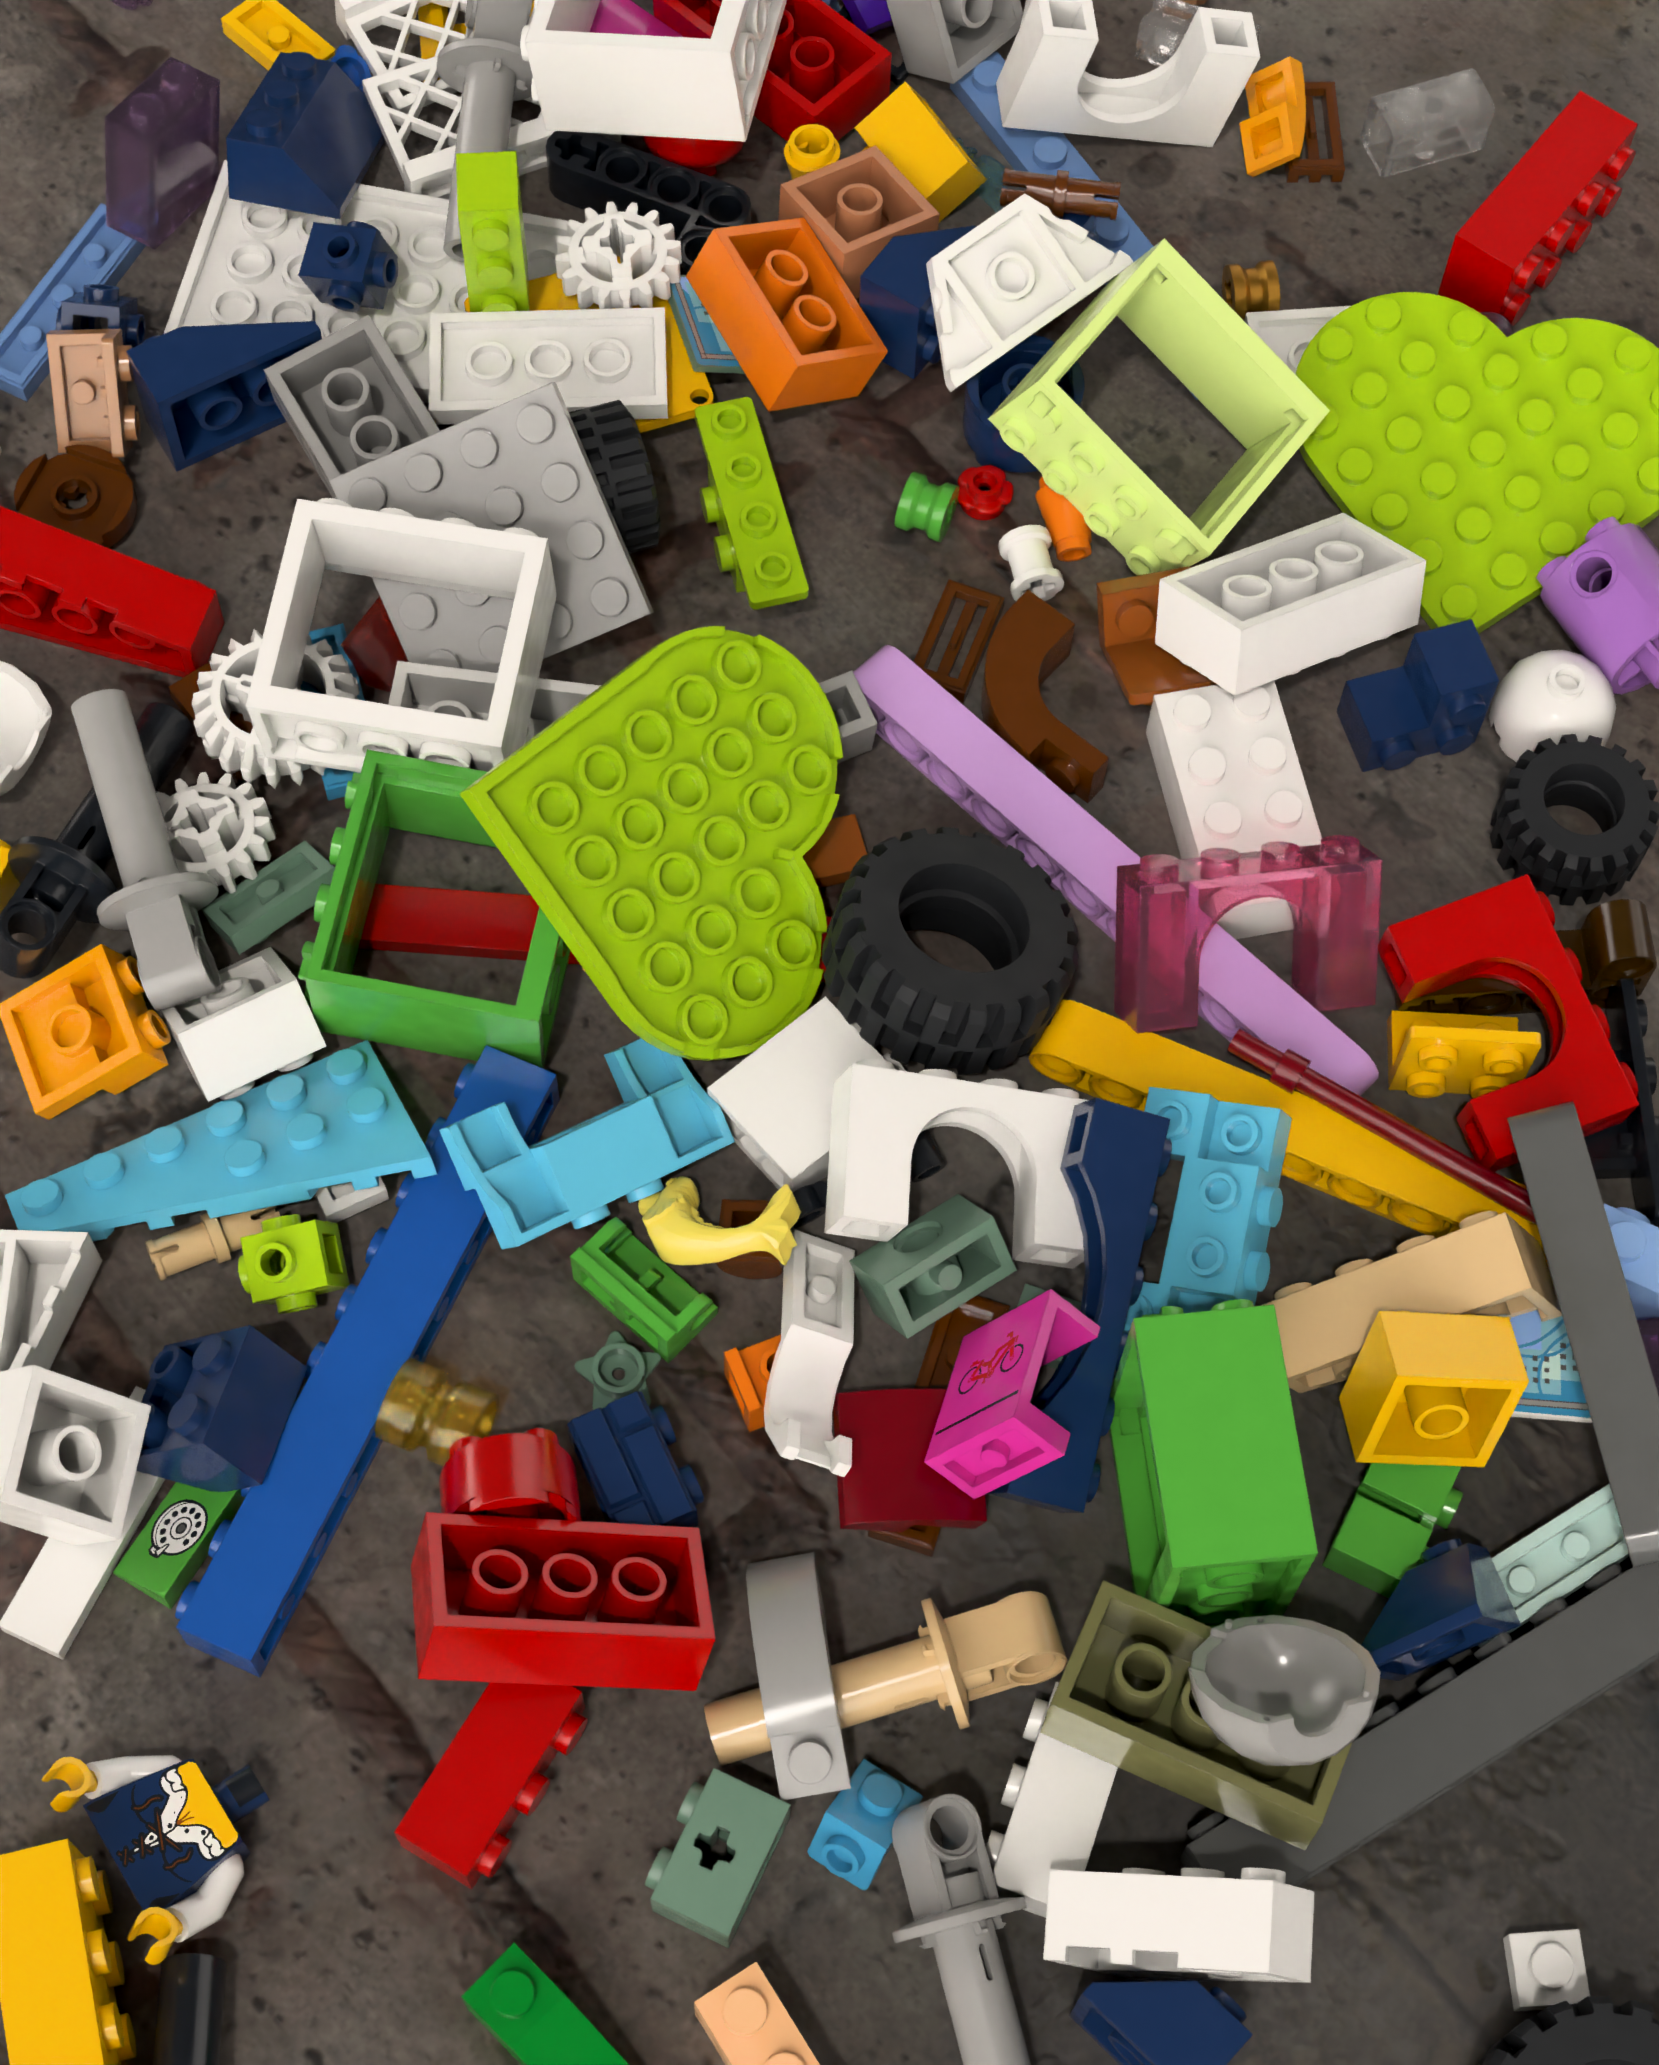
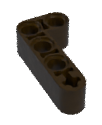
M1619 899L1600 904L1589 912L1581 929L1556 931L1563 947H1569L1575 953L1580 963L1583 976L1581 985L1591 1005L1596 1004L1601 1009H1606V1002L1619 978H1633L1637 999L1642 994L1657 967L1646 905L1642 901ZM1474 978L1461 981L1403 1004L1394 987L1397 1011L1484 1016L1542 1013L1534 1000L1524 991L1510 983L1492 978Z

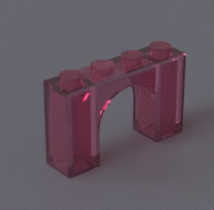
M1331 835L1323 837L1319 845L1299 847L1294 843L1275 841L1263 844L1261 851L1239 853L1228 848H1210L1203 850L1201 857L1178 859L1165 854H1152L1141 857L1140 864L1117 866L1114 1012L1136 1033L1197 1026L1200 955L1209 932L1217 921L1232 908L1246 901L1263 897L1284 899L1291 910L1294 930L1292 989L1318 1011L1375 1005L1383 860L1361 845L1357 838L1345 835Z

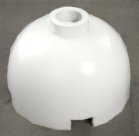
M1548 650L1537 652L1518 661L1499 683L1494 695L1489 719L1491 727L1494 723L1495 731L1500 736L1498 745L1505 755L1517 762L1527 749L1534 752L1538 742L1551 738L1558 745L1562 735L1576 734L1578 742H1586L1589 735L1603 738L1601 746L1605 747L1610 737L1616 712V703L1611 684L1596 664L1577 653L1566 650Z

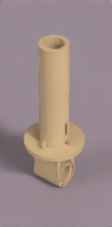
M1026 1591L1009 1595L997 1603L945 1619L941 1616L932 1598L921 1600L928 1627L922 1628L921 1625L919 1626L918 1633L920 1638L831 1665L841 1729L938 1700L940 1708L944 1711L946 1706L952 1705L959 1729L962 1730L970 1727L969 1701L1021 1685H1034L1045 1682L1061 1673L1068 1661L1047 1596L1040 1592ZM760 1687L704 1704L710 1737L721 1766L772 1751L770 1738L767 1735Z

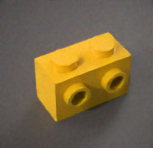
M906 81L854 127L867 143L863 150L876 145L940 213L939 223L988 180L927 101Z

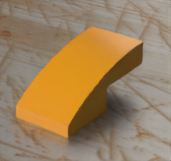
M1291 56L1251 74L1245 85L1250 118L1240 122L1239 125L1246 171L1249 176L1255 177L1300 157L1306 123L1305 83L1302 62Z

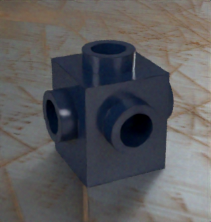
M351 221L347 226L313 222L298 276L321 303H329L335 308L348 312H357L361 307L383 310L388 291L397 281L398 256L383 238L381 232L370 224Z
M104 284L84 285L83 292H79L61 301V307L56 318V330L102 329L100 324L101 317L108 318V329H122L123 345H131L132 348L145 341L146 324L144 315L137 314L138 298L119 296V287Z

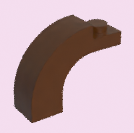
M1027 590L1003 615L990 639L986 654L981 694L983 722L1038 770L1041 768L1045 771L1047 778L1066 793L1073 792L1088 804L1103 788L1109 757L1060 722L1046 707L1039 690L1045 680L1070 655L1075 623L1030 590Z

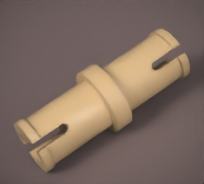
M276 1206L211 1219L208 1213L200 1215V1223L155 1240L145 1241L151 1262L155 1264V1272L159 1280L163 1281L171 1275L216 1259L218 1264L231 1260L230 1253L242 1249L241 1237L262 1233V1221L280 1216L279 1211L275 1212L274 1208Z

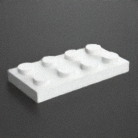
M665 307L429 313L428 411L436 425L458 424L552 382H556L568 412L620 400L634 419H668Z

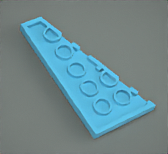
M365 1040L291 1073L278 1076L272 1081L253 1088L238 1097L220 1101L207 1109L167 1126L157 1128L151 1133L109 1151L96 1154L88 1160L46 1178L33 1181L25 1187L6 1194L5 1198L18 1230L88 1232L92 1241L107 1239L115 1227L147 1222L149 1229L154 1230L175 1226V1216L206 1210L211 1219L309 1200L316 1194L318 1188L351 1182L354 1191L379 1186L378 1176L411 1170L414 1179L437 1175L431 1155L370 1043L368 1040Z

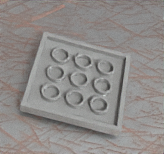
M556 382L549 383L329 480L336 498L354 508L380 511L383 508H397L417 518L442 521L445 518H460L480 528L504 531L512 527L523 528L535 533L538 537L548 538L557 597L543 659L654 612ZM372 577L409 662L498 673L514 599Z

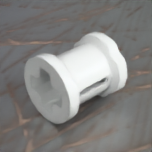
M1041 525L1020 526L1003 535L999 541L998 549L1000 555L1004 560L1009 561L1014 581L1011 583L1010 591L1015 601L1027 590H1030L1043 601H1047L1063 589V576L1058 569L1053 568L1048 552L1052 542L1050 532Z

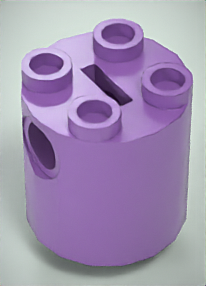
M1608 517L1598 522L1588 531L1585 536L1586 543L1576 549L1568 557H1557L1540 570L1537 575V580L1543 587L1540 596L1543 604L1582 655L1600 668L1611 684L1613 693L1625 694L1638 690L1649 683H1652L1656 689H1659V550L1639 525L1632 523L1621 525L1615 517Z

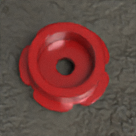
M996 466L969 467L958 477V485L960 486L958 502L962 510L973 519L985 521L998 517L1013 498L1014 489L1012 483L1006 481L1005 472ZM981 486H986V487H988L990 490H989V491H983V490H980L979 488H980Z

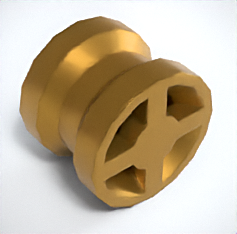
M1272 260L1259 261L1255 268L1244 269L1239 264L1225 265L1223 269V300L1243 320L1247 312L1277 311L1280 309L1279 277Z

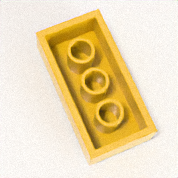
M68 1838L0 1855V2003L10 2065H126L127 2059L136 2057V2041L132 2022L128 2013L120 2015L114 1991L115 1986L123 1985L125 1982L122 1957L117 1942H108L102 1915L113 1912L112 1894L105 1870H96L92 1856L85 1857Z

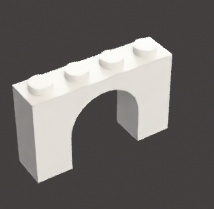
M1032 0L996 82L1002 126L1006 128L1213 147L1260 59L1252 13L1199 7L1180 46L1168 61L1158 68L1139 76L1108 79L1094 76L1085 71L1099 41L1092 0Z
M864 1059L852 1063L833 1083L824 1233L882 1242L891 1240L908 1225L911 1159L920 1132L930 1128L953 1126L967 1129L986 1139L998 1150L1010 1170L1014 1185L1012 1260L1074 1269L1084 1262L1083 1235L1074 1199L1060 1167L1074 1106L1088 1100L1079 1099V1093L1064 1088H1052L1042 1092L1018 1089L1016 1082L1007 1079H987L980 1083L958 1080L954 1072L944 1069H926L919 1073L895 1070L893 1063L881 1059Z

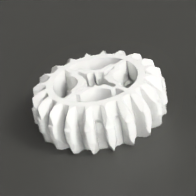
M254 629L251 643L243 646L231 638L228 646L230 655L223 656L212 653L210 661L212 671L199 672L197 680L199 692L193 693L192 707L196 718L193 721L198 737H201L207 755L212 760L219 759L222 769L228 774L241 770L243 779L251 784L264 774L268 784L274 789L278 785L281 776L291 775V779L300 786L304 770L311 768L323 776L326 767L266 758L254 726L249 734L236 727L229 720L231 711L243 714L244 720L252 723L246 709V702L263 638ZM308 635L295 690H301V684L305 681L316 687L323 694L359 700L357 698V695H359L357 679L350 673L348 662L343 658V655H333L332 646L327 643L326 639L312 645L311 637Z

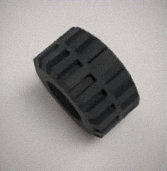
M620 400L569 412L628 553L631 554L657 547L661 530L659 504L647 453L632 414Z
M1576 734L1562 735L1558 745L1551 738L1538 742L1534 752L1527 749L1519 757L1516 766L1512 767L1492 813L1490 825L1494 826L1490 835L1492 848L1501 849L1497 861L1503 871L1513 868L1516 872L1513 879L1528 874L1534 887L1537 889L1536 892L1542 891L1547 897L1550 894L1559 896L1560 905L1573 906L1577 897H1582L1586 905L1599 902L1604 892L1610 897L1619 892L1625 881L1630 882L1636 873L1659 827L1656 825L1659 820V802L1653 801L1658 789L1654 780H1643L1642 776L1646 770L1644 765L1638 759L1630 763L1624 758L1627 752L1626 749L1615 744L1611 750L1601 746L1603 738L1589 735L1586 742H1578ZM1565 805L1578 808L1586 812L1597 822L1602 833L1583 835L1571 832L1560 826L1550 816L1547 807Z

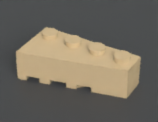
M1486 1211L1465 1218L1459 1223L1460 1230L1435 1239L1433 1235H1423L1404 1241L1397 1246V1254L1373 1262L1371 1259H1360L1346 1263L1335 1270L1336 1277L1312 1286L1309 1282H1301L1278 1290L1274 1294L1275 1300L1263 1305H1275L1289 1388L1298 1393H1304L1347 1380L1379 1311L1474 1314L1509 1317L1511 1320L1512 1317L1538 1310L1541 1322L1562 1316L1540 1242L1506 1212L1498 1215L1495 1211Z

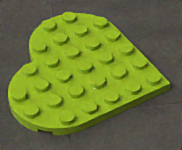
M1397 292L1366 299L1333 317L1310 341L1297 366L1295 375L1330 410L1300 446L1299 451L1304 461L1343 513L1426 560L1420 615L1431 629L1472 619L1478 634H1480L1540 595L1543 589L1537 580L1540 570L1553 559L1560 556L1568 557L1585 544L1586 534L1598 522L1608 517H1615L1621 525L1632 523L1643 528L1659 515V348L1627 328L1596 319L1563 318L1534 324L1506 337L1487 317L1459 301L1431 293Z
M725 626L701 627L673 636L646 651L459 793L612 1010L631 1031L647 1043L678 1057L702 1061L723 1060L754 1052L807 1011L815 997L824 969H819L822 933L827 932V921L818 885L803 856L823 835L836 809L840 796L835 794L837 760L843 758L838 724L825 693L810 671L784 647L760 634L753 637L737 631L725 630Z

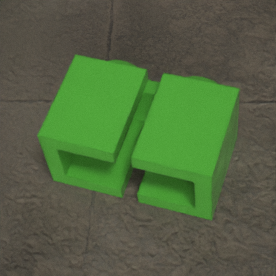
M1369 1463L1353 1497V1503L1341 1523L1322 1566L1390 1598L1405 1572L1425 1563L1422 1553L1429 1549L1426 1544L1434 1525L1436 1524L1444 1529L1448 1528L1463 1496V1492L1452 1487L1461 1466Z

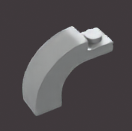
M815 1553L748 1563L746 1583L753 1646L767 1735L770 1738L780 1799L788 1800L851 1789L850 1774L832 1676L826 1632V1615Z

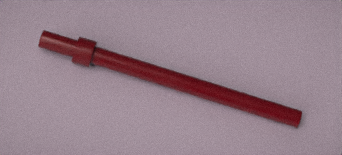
M1241 1028L1236 1032L1227 1051L1271 1075L1270 1083L1290 1094L1298 1090L1537 1226L1528 1192L1525 1188L1309 1067L1311 1060L1288 1048L1283 1053Z

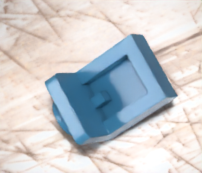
M863 1759L850 1777L851 1789L841 1790L826 1810L807 1852L811 1858L825 1866L834 1875L844 1878L861 1890H867L874 1880L885 1856L893 1846L892 1827L896 1817L905 1808L920 1803L923 1796Z

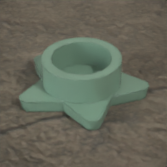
M613 1331L610 1333L605 1346L594 1357L579 1360L574 1366L575 1370L582 1377L594 1385L593 1410L605 1408L609 1403L636 1391H642L649 1406L651 1400L646 1379L659 1365L661 1356L658 1353L639 1352L635 1347L627 1344L618 1331ZM615 1370H623L625 1377L621 1380L613 1378L612 1375Z

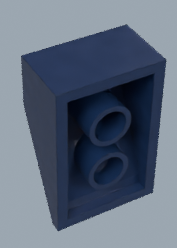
M315 321L183 326L163 335L150 337L140 345L126 351L146 422L176 472L287 422L274 401L264 369L321 340V331Z

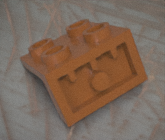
M1197 565L1096 583L1100 647L1131 705H1152L1153 697L1157 694L1217 685L1155 644L1160 579Z

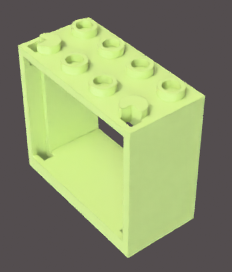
M1164 238L1108 282L988 420L1000 431L1003 441L1010 448L1022 453L1042 473L1043 480L1047 486L1054 492L1063 495L1084 516L1087 526L1097 535L1106 538L1125 557L1128 567L1138 576L1190 567L1210 556L1330 410ZM1116 316L1127 325L1247 449L1190 518L1057 385L1059 380Z

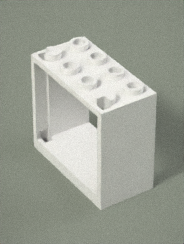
M534 0L535 12L530 25H525L522 29L520 49L522 59L530 63L533 75L531 85L532 100L540 104L546 130L746 142L787 0H722L711 39L590 32L600 0Z
M321 498L317 502L297 499L246 702V709L265 757L361 773L368 749L488 772L519 749L525 742L557 597L548 538L538 537L535 533L523 528L512 527L504 531L480 528L460 518H445L442 521L417 518L397 508H383L380 511L354 508L348 503L335 498ZM324 570L514 599L488 719H474L295 690Z

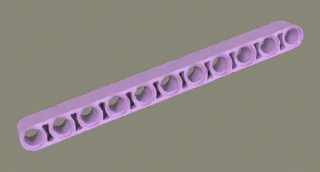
M885 645L853 672L878 723L876 734L1006 847L1011 845L1024 853L1023 861L1032 868L1038 864L1050 876L1052 880L1050 885L1055 890L1060 889L1065 899L1230 1043L1236 1032L1241 1028L1283 1053L1289 1048L1311 1060L1310 1068L1360 1096L1378 1079L1379 1072L1375 1063L1359 1045L901 651L893 646Z

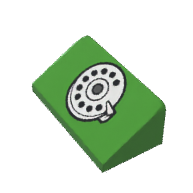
M176 1482L117 1565L113 1574L171 1609L207 1558L210 1543L219 1525L225 1519L232 1521L245 1499V1497L241 1496V1489L228 1492H211Z

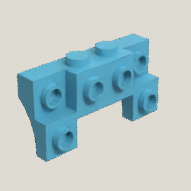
M642 1038L604 1054L624 1103L529 1147L520 1135L505 1102L490 1106L439 1130L465 1191L476 1189L502 1250L518 1247L570 1221L574 1229L595 1223L611 1214L607 1203L624 1195L628 1203L651 1196L665 1188L661 1177L735 1142L720 1106L695 1080L681 1057L664 1052L647 1043Z
M1149 1087L1144 1112L1170 1119L1166 1136L1172 1142L1170 1159L1183 1161L1184 1164L1159 1284L1143 1282L1137 1301L1134 1305L1129 1306L1124 1327V1331L1128 1334L1133 1318H1140L1142 1315L1159 1314L1163 1306H1177L1182 1308L1184 1313L1211 1311L1214 1305L1234 1299L1250 1300L1255 1306L1257 1293L1265 1289L1269 1278L1270 1258L1266 1252L1270 1227H1275L1278 1224L1282 1213L1283 1195L1278 1187L1292 1118L1279 1108L1218 1101L1211 1094Z

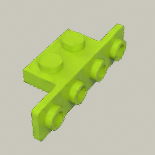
M743 397L697 407L695 409V421L708 462V487L700 488L699 494L706 523L716 522L720 536L713 538L720 572H731L736 593L745 591L749 606L754 610L806 599L809 587L752 399L750 397Z

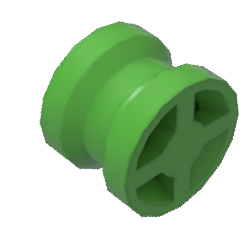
M913 471L900 497L895 516V528L906 532L916 528L925 531L928 539L940 543L951 524L958 501L959 486L949 482L939 486L930 483L925 474Z

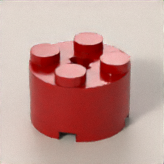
M534 1428L524 1433H506L484 1438L468 1436L455 1441L449 1448V1459L443 1466L439 1478L441 1513L582 1521L575 1464L569 1453L559 1445L558 1436L553 1431L545 1428Z

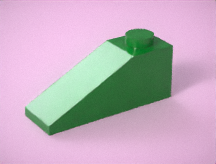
M515 1943L461 1996L471 2014L521 2065H629L570 1999Z

